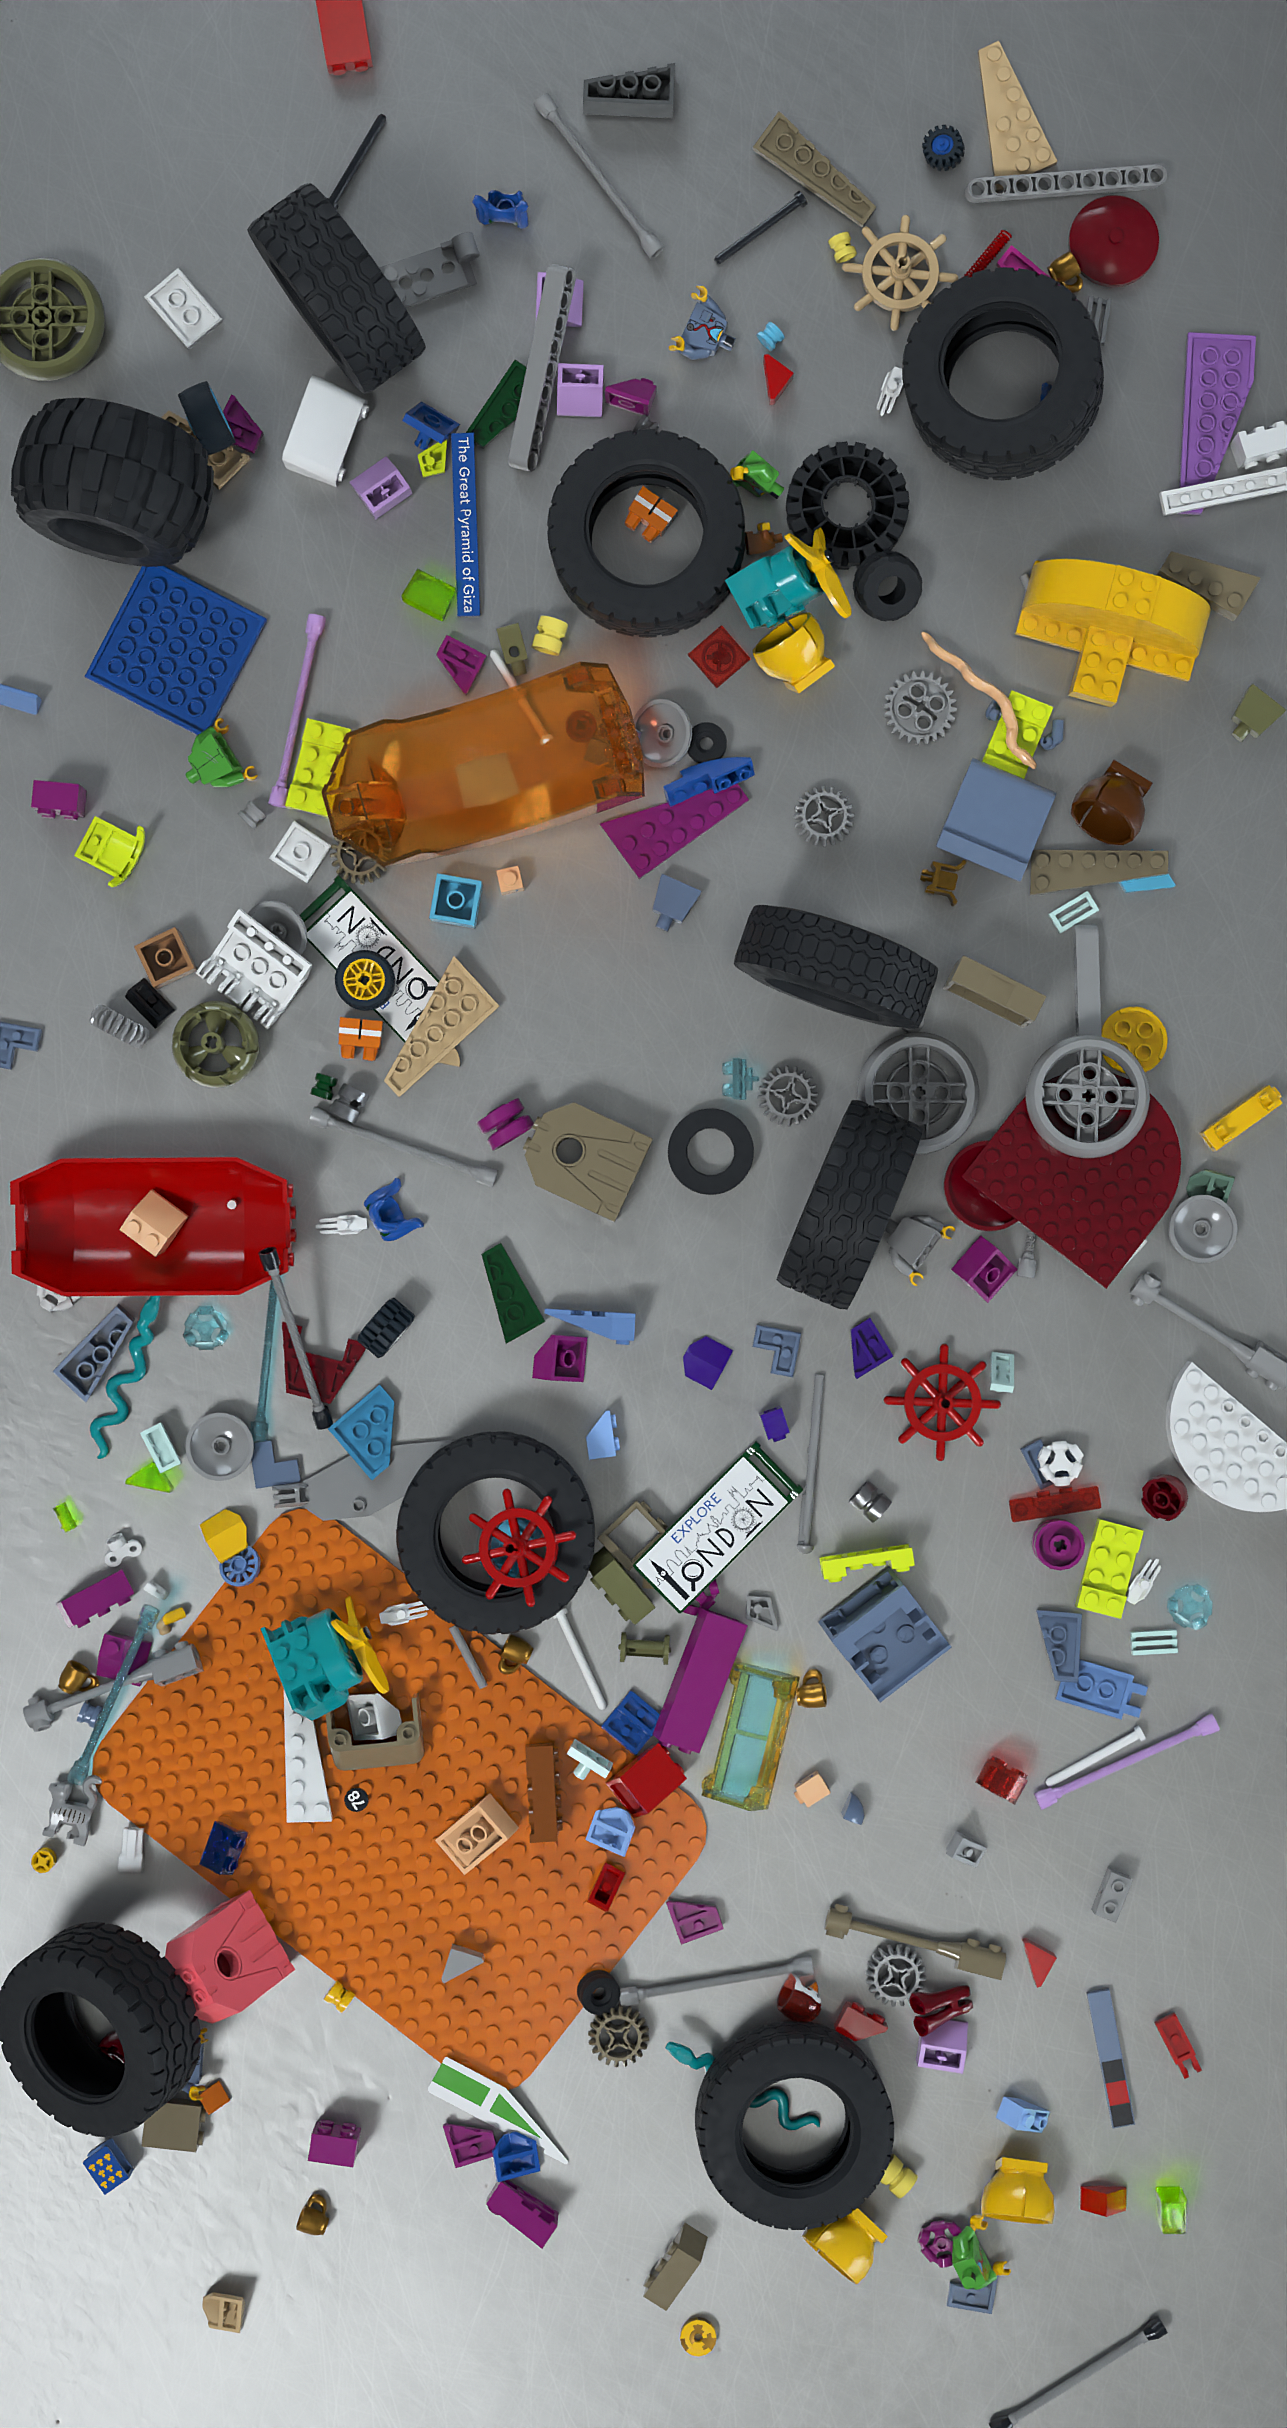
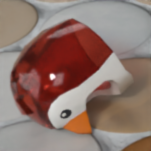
M792 1973L789 1974L777 1998L778 2010L785 2017L793 2021H813L821 2011V1997L818 1994L817 1982L805 1988L798 1976Z

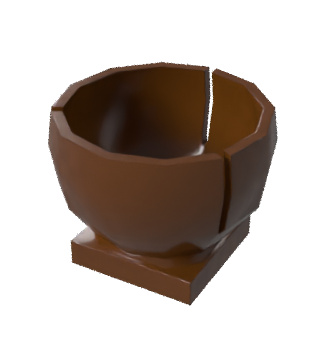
M1113 760L1101 777L1084 784L1076 793L1072 803L1071 815L1076 824L1079 825V828L1092 838L1106 844L1125 845L1133 841L1141 830L1145 816L1143 797L1153 783L1118 761Z

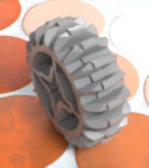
M822 785L820 793L817 787H813L814 795L806 791L804 794L807 800L802 797L798 799L803 806L796 805L794 808L796 811L801 812L793 816L794 819L801 820L795 824V828L803 827L799 832L800 836L808 833L805 839L806 842H809L811 837L815 838L814 846H817L819 840H822L823 847L827 846V840H830L833 846L836 844L835 837L839 841H843L844 838L841 832L845 835L850 833L845 826L853 827L854 823L848 819L854 818L855 814L847 812L853 809V805H845L849 800L848 796L842 800L840 799L843 791L839 790L837 795L833 794L835 790L833 786H831L829 792H826V786ZM822 799L832 800L839 807L828 808ZM815 801L817 813L806 818L807 807ZM821 809L826 811L825 814H831L827 818V823L823 819L817 818L821 814ZM842 814V824L833 832L831 820L837 817V815ZM809 825H821L826 834L814 831Z
M98 1004L91 1013L89 1020L91 1025L137 1049H141L149 1039L150 1031L148 1028L102 1004Z
M785 1065L784 1073L781 1072L780 1067H777L776 1072L778 1075L775 1076L770 1071L768 1075L771 1080L769 1081L767 1078L762 1079V1082L767 1084V1086H759L758 1090L765 1093L764 1095H758L757 1098L760 1100L765 1099L764 1103L759 1104L760 1108L765 1106L768 1108L763 1113L764 1116L771 1112L773 1114L770 1118L771 1122L778 1117L780 1118L778 1125L781 1126L785 1119L787 1120V1126L790 1127L792 1124L791 1119H794L796 1125H799L800 1116L805 1121L808 1119V1116L805 1114L806 1111L810 1114L814 1113V1110L809 1106H817L818 1102L812 1100V1097H818L819 1093L811 1092V1089H815L817 1084H808L813 1077L809 1076L805 1080L803 1078L806 1074L805 1070H802L799 1075L796 1074L797 1066H794L793 1072H789V1066ZM790 1077L786 1088H771L777 1080ZM796 1080L804 1086L807 1097H803L795 1092ZM790 1085H792L790 1091L791 1095L795 1098L793 1101L790 1099V1102H787L786 1107H784L786 1101L785 1097L781 1094L783 1091L786 1093V1090H789ZM769 1094L781 1100L780 1112L772 1106ZM791 1103L805 1104L799 1112L787 1115Z
M891 1944L887 1945V1952H884L883 1948H879L881 1956L875 1953L872 1954L875 1962H867V1965L872 1969L865 1970V1974L870 1976L866 1979V1984L872 1985L869 1991L870 1993L876 1992L874 1996L876 2000L883 1996L882 2003L884 2005L890 1999L892 2007H895L896 2001H899L900 2005L904 2006V1999L907 1998L909 2002L911 1993L918 1992L917 1988L924 1990L925 1986L919 1981L927 1980V1977L922 1974L926 1971V1967L920 1966L923 1963L922 1958L915 1959L917 1957L916 1951L909 1954L910 1948L908 1946L901 1951L900 1944L896 1945V1950H893ZM899 1958L909 1963L907 1965L905 1963L896 1965L891 1959ZM885 1963L887 1973L882 1976L883 1979L878 1981V1971ZM891 1967L899 1973L901 1984L898 1979H891L893 1977ZM914 1969L913 1981L909 1987H906L904 1980L910 1974L909 1972ZM894 1985L900 1989V1992H890L883 1987Z

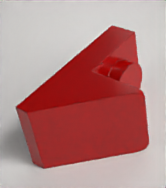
M605 1862L594 1886L589 1892L587 1902L608 1912L625 1872Z

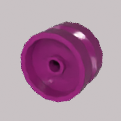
M519 1098L497 1107L476 1123L482 1134L497 1130L487 1139V1143L492 1151L506 1145L533 1127L534 1122L529 1115H524L515 1120V1117L522 1113L525 1108Z
M1059 1518L1045 1520L1037 1526L1032 1535L1031 1545L1034 1555L1050 1569L1059 1571L1070 1569L1080 1561L1084 1554L1085 1542L1083 1535L1076 1526L1067 1520ZM1061 1541L1060 1547H1055L1054 1542Z

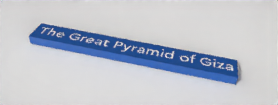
M451 433L457 616L477 617L480 616L474 433Z

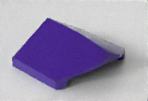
M707 1336L689 1345L683 1356L685 1376L712 1390L733 1350Z

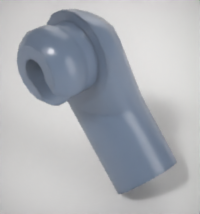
M994 699L988 706L985 716L988 720L995 722L1001 718V708Z
M1063 720L1052 721V732L1046 737H1042L1040 741L1043 749L1052 750L1063 741Z

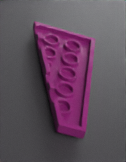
M737 783L714 794L712 789L706 790L672 807L668 803H664L600 823V826L638 879H641L747 803L749 799Z

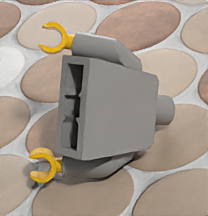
M914 1215L911 1218L905 1216L899 1224L889 1219L885 1229L891 1235L887 1243L891 1246L889 1254L894 1266L905 1276H909V1281L914 1286H917V1284L913 1282V1277L919 1275L923 1279V1276L920 1272L913 1270L919 1269L940 1237L952 1239L946 1236L945 1232L947 1229L955 1231L953 1226H943L942 1222L929 1215Z

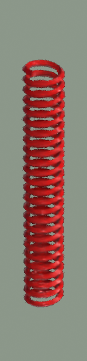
M1001 230V233H998L994 241L984 250L985 252L980 255L969 271L964 274V277L968 276L970 278L972 273L985 270L984 268L989 266L991 260H994L993 257H996L998 252H1001L1000 249H1003L1007 241H1010L1012 235L1006 230Z

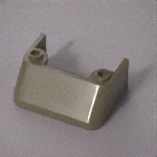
M419 1693L414 1694L412 1697L414 1721H406L400 1724L397 1729V1741L352 1746L350 1733L346 1729L336 1728L334 1710L327 1713L328 1743L335 1766L340 1770L347 1771L415 1764L421 1761L425 1750Z

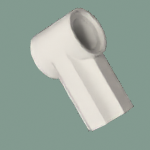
M124 1827L122 1852H120L118 1863L119 1872L143 1873L145 1858L144 1853H142L144 1828Z

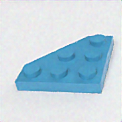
M380 1384L328 1428L371 1480L376 1478L390 1465L395 1402Z

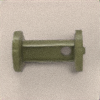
M622 1632L621 1644L618 1645L620 1662H624L626 1656L663 1658V1665H668L669 1653H671V1647H669L670 1635H665L664 1641L627 1639L626 1632Z

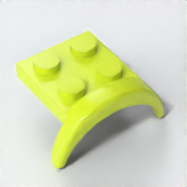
M95 816L74 856L113 876L114 878L108 882V886L117 887L129 877L139 860L145 844L144 828L138 826L135 837Z

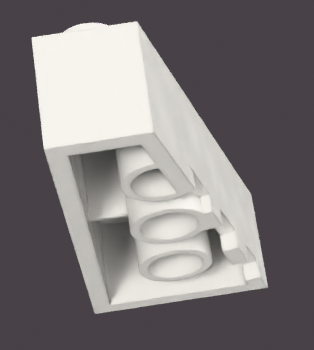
M1286 421L1276 422L1269 426L1267 430L1264 429V426L1254 428L1253 431L1247 434L1246 431L1238 432L1230 443L1237 468L1250 470L1258 467V463L1264 461L1267 464L1278 461L1280 456L1286 455Z

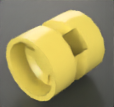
M540 616L537 626L539 633L535 634L531 647L545 654L559 656L563 644L560 639L565 637L568 624L553 617Z
M892 2154L880 2182L885 2185L889 2184V2190L900 2199L911 2190L917 2181L918 2175L909 2167L903 2168L902 2161L895 2154Z

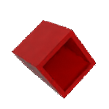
M659 1743L650 1746L606 1782V1785L633 1818L649 1814L687 1779L683 1768L678 1763L673 1762L669 1757L670 1753L667 1748Z

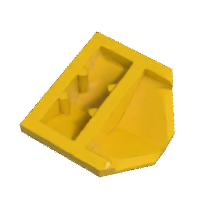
M225 1509L200 1524L205 1541L221 1564L248 1548L247 1526L240 1515Z

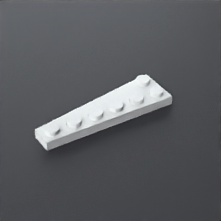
M284 1690L287 1823L331 1822L332 1812L316 1736L315 1722L292 1710Z

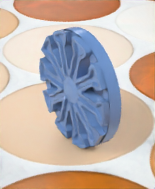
M250 1546L246 1548L248 1549L246 1555L245 1550L239 1553V1556L236 1554L232 1559H228L222 1564L220 1563V1574L228 1584L243 1587L251 1584L258 1576L261 1560L257 1552ZM254 1564H255V1568H254V1569L251 1568V1567H249L250 1565H254Z

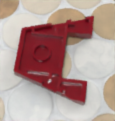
M283 1321L286 1393L312 1399L287 1323ZM296 1325L301 1337L303 1326ZM348 1338L342 1361L305 1352L322 1402L332 1403L364 1354L366 1348L357 1340Z

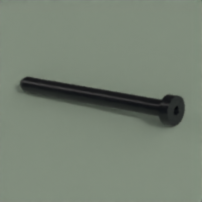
M378 115L330 198H327L336 210L339 207L337 202L386 121L385 115Z
M800 191L796 192L793 200L716 255L714 258L716 264L723 263L797 207L801 206L803 208L808 203L804 195Z

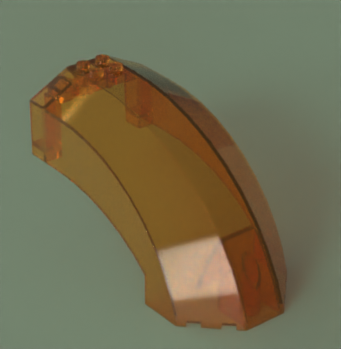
M577 662L528 682L478 699L401 720L382 719L346 733L340 755L337 754L330 770L332 772L330 779L324 785L321 792L333 836L340 841L350 844L353 849L363 855L376 860V863L381 866L388 867L444 857L517 839L645 797L643 751L631 709L608 664ZM544 739H550L546 743H543Z

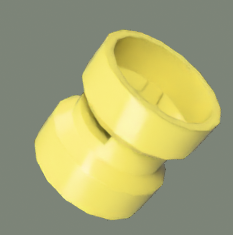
M849 232L839 233L828 240L830 248L835 252L834 258L836 263L846 262L857 255L855 247L851 246Z

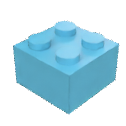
M437 873L429 919L434 922L475 929L483 888L482 881Z

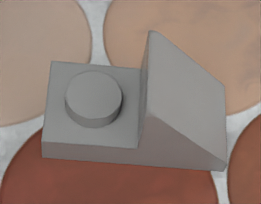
M956 1831L946 1848V1854L953 1859L976 1868L987 1848L965 1834Z

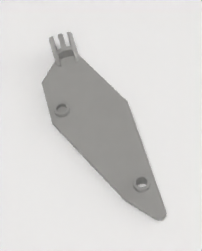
M457 1439L391 1446L390 1465L373 1480L368 1477L351 1456H348L301 1483L272 1486V1491L295 1489V1492L274 1494L273 1500L291 1498L296 1500L275 1503L274 1508L303 1506L323 1521L370 1516L404 1497L409 1484L421 1466L438 1450Z

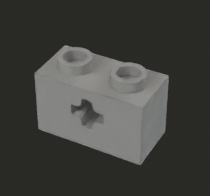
M1107 1867L1091 1908L1095 1915L1115 1923L1117 1922L1133 1881L1129 1875Z

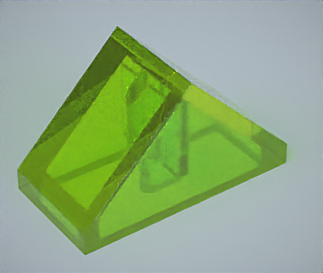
M154 1461L125 1481V1484L167 1493L173 1492L174 1488L164 1472L160 1474Z

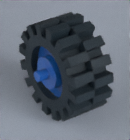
M942 125V129L935 126V131L933 132L930 129L928 131L929 136L925 135L924 137L925 143L922 142L923 153L927 163L933 169L936 167L938 171H941L944 168L945 171H948V166H952L953 169L956 167V162L960 164V157H964L965 154L964 143L957 129L954 131L953 126L947 128L946 125Z

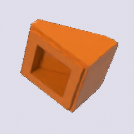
M220 2081L205 2088V2091L199 2092V2095L203 2097L200 2101L208 2115L230 2101Z

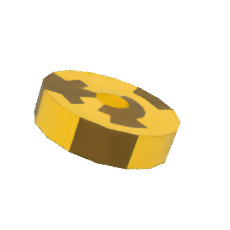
M695 2317L684 2323L680 2333L681 2345L684 2350L690 2355L698 2357L712 2351L716 2344V2331L710 2321L705 2318ZM696 2334H701L702 2338L700 2340H697L694 2338V2336Z

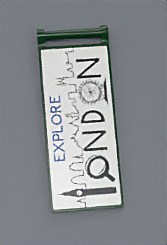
M337 875L333 879L334 882L300 914L303 922H305L340 888L345 891L329 909L306 929L307 941L335 970L347 955L359 950L377 952L390 963L395 974L394 992L383 1006L374 1009V1011L405 1043L437 987L439 980L350 886ZM364 976L361 983L366 985L369 978Z
M757 1441L632 1565L679 1614L804 1490L799 1484L796 1485L760 1448L761 1445ZM752 1454L789 1489L790 1493L787 1497L749 1459Z

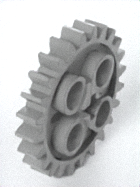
M912 671L910 679L904 674L903 683L898 679L895 681L897 688L890 686L889 691L893 695L886 694L885 699L890 701V703L883 705V708L889 709L888 712L884 713V717L891 718L887 722V726H895L892 733L899 731V739L907 736V743L909 744L913 738L916 745H919L920 740L923 739L924 743L928 745L930 737L936 742L938 740L937 734L942 737L945 736L943 728L950 730L951 725L947 721L954 722L955 717L950 715V713L957 711V708L951 707L957 700L950 699L954 692L953 690H945L948 682L943 685L940 684L942 677L933 680V673L931 672L928 677H925L924 671L921 672L920 677H917L916 673ZM918 687L922 690L923 695L921 697H914L911 689ZM903 697H908L911 702L905 701ZM938 700L942 708L934 710L931 708L930 702ZM923 704V710L917 712V706ZM901 706L908 707L910 715L902 716L898 708ZM929 714L935 715L937 720L932 719ZM919 719H926L929 727L922 729L918 726L917 721Z

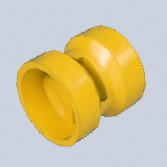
M336 1981L323 2000L334 2004L336 2010L342 2013L355 1994L350 1990L346 1991L343 1985Z

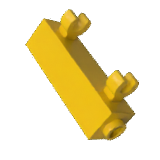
M1267 1085L1199 1134L1212 1152L1217 1151L1282 1104L1280 1100L1282 1096L1275 1087L1271 1088L1270 1085Z

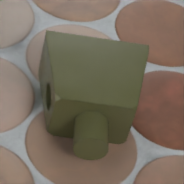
M519 623L497 628L496 631L506 665L511 664L514 677L527 674L524 660L528 659ZM517 647L519 655L512 657L510 648Z
M1252 684L1246 690L1231 718L1238 725L1233 731L1232 736L1240 742H1243L1248 734L1257 738L1284 714L1286 709Z

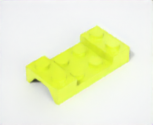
M1011 690L1008 698L1011 701L1019 727L1016 742L1019 747L1025 749L1033 757L1053 707ZM1001 713V718L998 720L982 762L1024 779L1029 766L1023 764L1007 747L1006 725Z
M307 718L297 766L285 804L286 808L302 810L331 819L353 733L351 729Z
M1097 1518L1075 1602L1077 1608L1121 1619L1127 1598L1126 1592L1136 1553H1138L1143 1530Z
M909 1544L819 1557L822 1577L824 1580H829V1583L842 1581V1577L847 1576L846 1567H849L850 1570L864 1568L863 1564L871 1563L875 1567L886 1565V1561H888L889 1566L895 1569L896 1572L909 1571L910 1566H915L912 1547H909Z

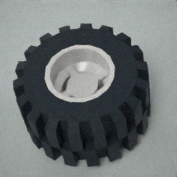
M391 1298L366 1324L358 1335L357 1341L377 1358L383 1357L412 1324L415 1315L396 1298Z

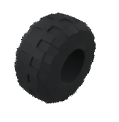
M885 550L872 554L861 563L854 575L853 590L857 603L865 613L880 621H895L906 616L916 607L922 594V577L916 565L908 557L896 551ZM897 576L895 589L888 595L879 596L878 587L880 583L887 577Z

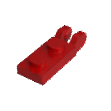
M1173 2012L1155 2021L1154 2023L1184 2079L1189 2077V2073L1182 2062L1189 2058L1194 2070L1197 2073L1202 2071L1195 2057L1196 2053L1176 2014Z

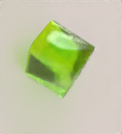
M417 568L401 597L402 601L437 620L444 621L457 592L455 587Z
M1158 2186L1155 2188L1156 2220L1163 2234H1186L1188 2200L1182 2188L1180 2192V2186Z

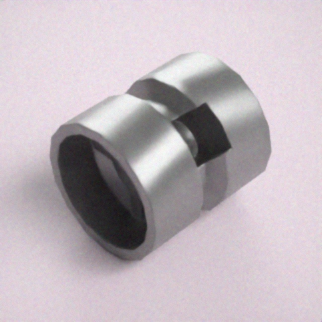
M343 1083L338 1092L340 1098L334 1100L329 1111L355 1124L361 1114L359 1108L365 1106L369 1095Z
M868 1480L856 1491L849 1502L856 1509H863V1515L874 1523L889 1508L892 1501L883 1493L878 1494V1488Z

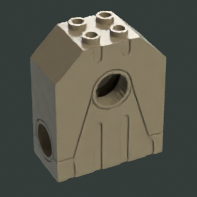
M574 1102L546 1112L542 1118L538 1116L532 1128L535 1130L532 1138H527L523 1150L526 1151L525 1158L535 1185L615 1222L653 1139ZM566 1139L577 1140L583 1148L580 1159L572 1164L563 1163L557 1155L558 1146Z

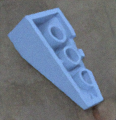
M545 1308V1314L611 1340H616V1344L629 1345L630 1341H634L636 1313Z

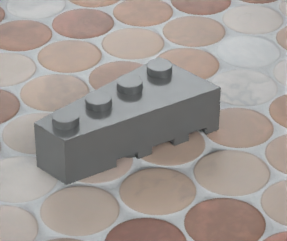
M675 63L667 64V67L662 68L650 67L646 71L634 73V71H628L624 75H607L584 80L583 114L673 118Z

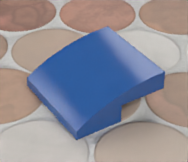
M630 1690L600 1727L636 1756L650 1737L653 1736L652 1734L660 1714Z

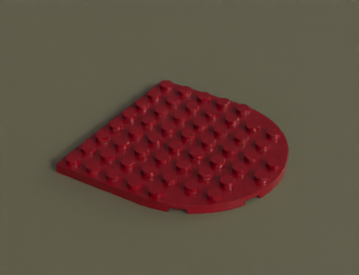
M1083 1071V1075L1086 1079H1093L1094 1071ZM1114 1074L1120 1087H1131L1129 1079ZM1061 1075L1056 1076L1044 1083H1056ZM1060 1090L1059 1092L1061 1100H1070L1069 1091ZM1089 1091L1082 1095V1098H1086L1085 1102H1089L1093 1098V1095H1089ZM1107 1092L1105 1099L1108 1103H1115L1116 1095L1113 1092ZM1151 1094L1147 1117L1138 1134L1120 1150L1097 1158L1070 1156L1050 1146L1034 1128L1027 1111L1025 1096L961 1178L1104 1289H1107L1169 1208L1179 1183L1181 1150L1176 1130L1169 1115ZM1044 1106L1047 1117L1054 1127L1065 1136L1074 1139L1075 1128L1062 1120L1055 1106ZM1119 1110L1116 1117L1108 1125L1098 1129V1141L1104 1140L1119 1131L1129 1118L1131 1110ZM1085 1113L1081 1116L1083 1124H1092L1091 1115Z

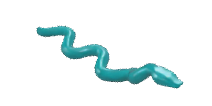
M150 1296L140 1312V1319L137 1322V1329L141 1335L133 1337L129 1342L128 1348L134 1362V1371L114 1375L107 1382L106 1393L109 1399L116 1405L117 1412L113 1415L95 1418L90 1425L91 1436L100 1449V1454L97 1456L98 1459H103L109 1453L108 1445L101 1435L100 1429L104 1426L119 1425L129 1415L128 1405L117 1391L118 1386L136 1383L146 1374V1362L142 1347L151 1344L154 1339V1334L149 1328V1324L158 1315L160 1296Z
M668 2042L665 2047L676 2060L684 2065H689L695 2070L705 2066V2073L715 2060V2057L708 2052L696 2058L690 2048L678 2043ZM778 2088L769 2089L758 2095L749 2106L750 2108H758L771 2100H776L778 2102L779 2124L784 2129L797 2130L811 2123L820 2127V2120L815 2115H806L791 2120L789 2118L788 2096L783 2090Z

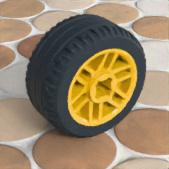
M359 950L350 953L339 963L335 973V987L341 999L352 1008L363 1011L374 1010L383 1006L392 996L395 988V974L390 963L382 955L370 950ZM364 976L369 978L366 985L361 983Z

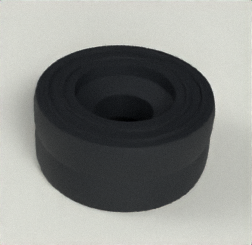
M699 723L692 728L691 744L687 752L699 764L721 759L726 751V735L714 723ZM705 737L713 741V746L708 750L700 746L701 739Z
M594 1970L587 1973L580 1980L577 1987V1996L586 2011L594 2015H603V2012H610L611 2008H615L618 2004L620 1988L610 1973L603 1970ZM597 1988H604L601 1996H593Z

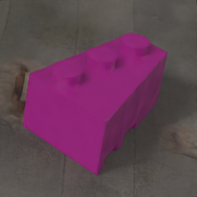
M119 1570L56 1605L68 1628L77 1625L79 1629L90 1623L89 1618L95 1614L101 1617L111 1611L110 1606L117 1603L120 1607L131 1601L129 1596L135 1593L123 1570Z
M510 2180L497 2182L487 2197L486 2205L492 2213L500 2215L541 2249H543L558 2226L559 2212Z

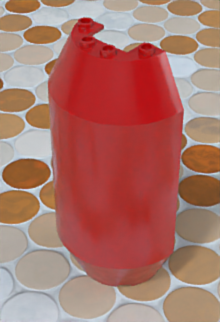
M238 1157L61 1158L10 1182V1205H15L16 1250L11 1251L12 1274L61 1296L240 1295L272 1280L268 1271H264L258 1253L262 1249L276 1247L281 1263L279 1265L280 1275L288 1272L290 1266H294L292 1242H296L297 1233L296 1228H292V1219H296V1206H292L291 1202L294 1193L293 1184H289L287 1179ZM152 1189L189 1216L166 1251L156 1257L120 1230L131 1211ZM231 1199L237 1201V1206L234 1209H229L227 1206Z

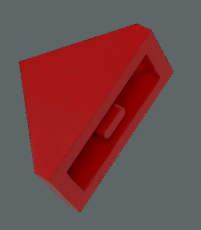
M765 354L763 365L769 405H774L793 380L794 373L769 354Z
M1023 1938L1022 1942L1032 1977L1038 1988L1044 1983L1057 1957L1053 1952L1027 1938Z
M1080 2186V2210L1105 2217L1126 2211V2187Z

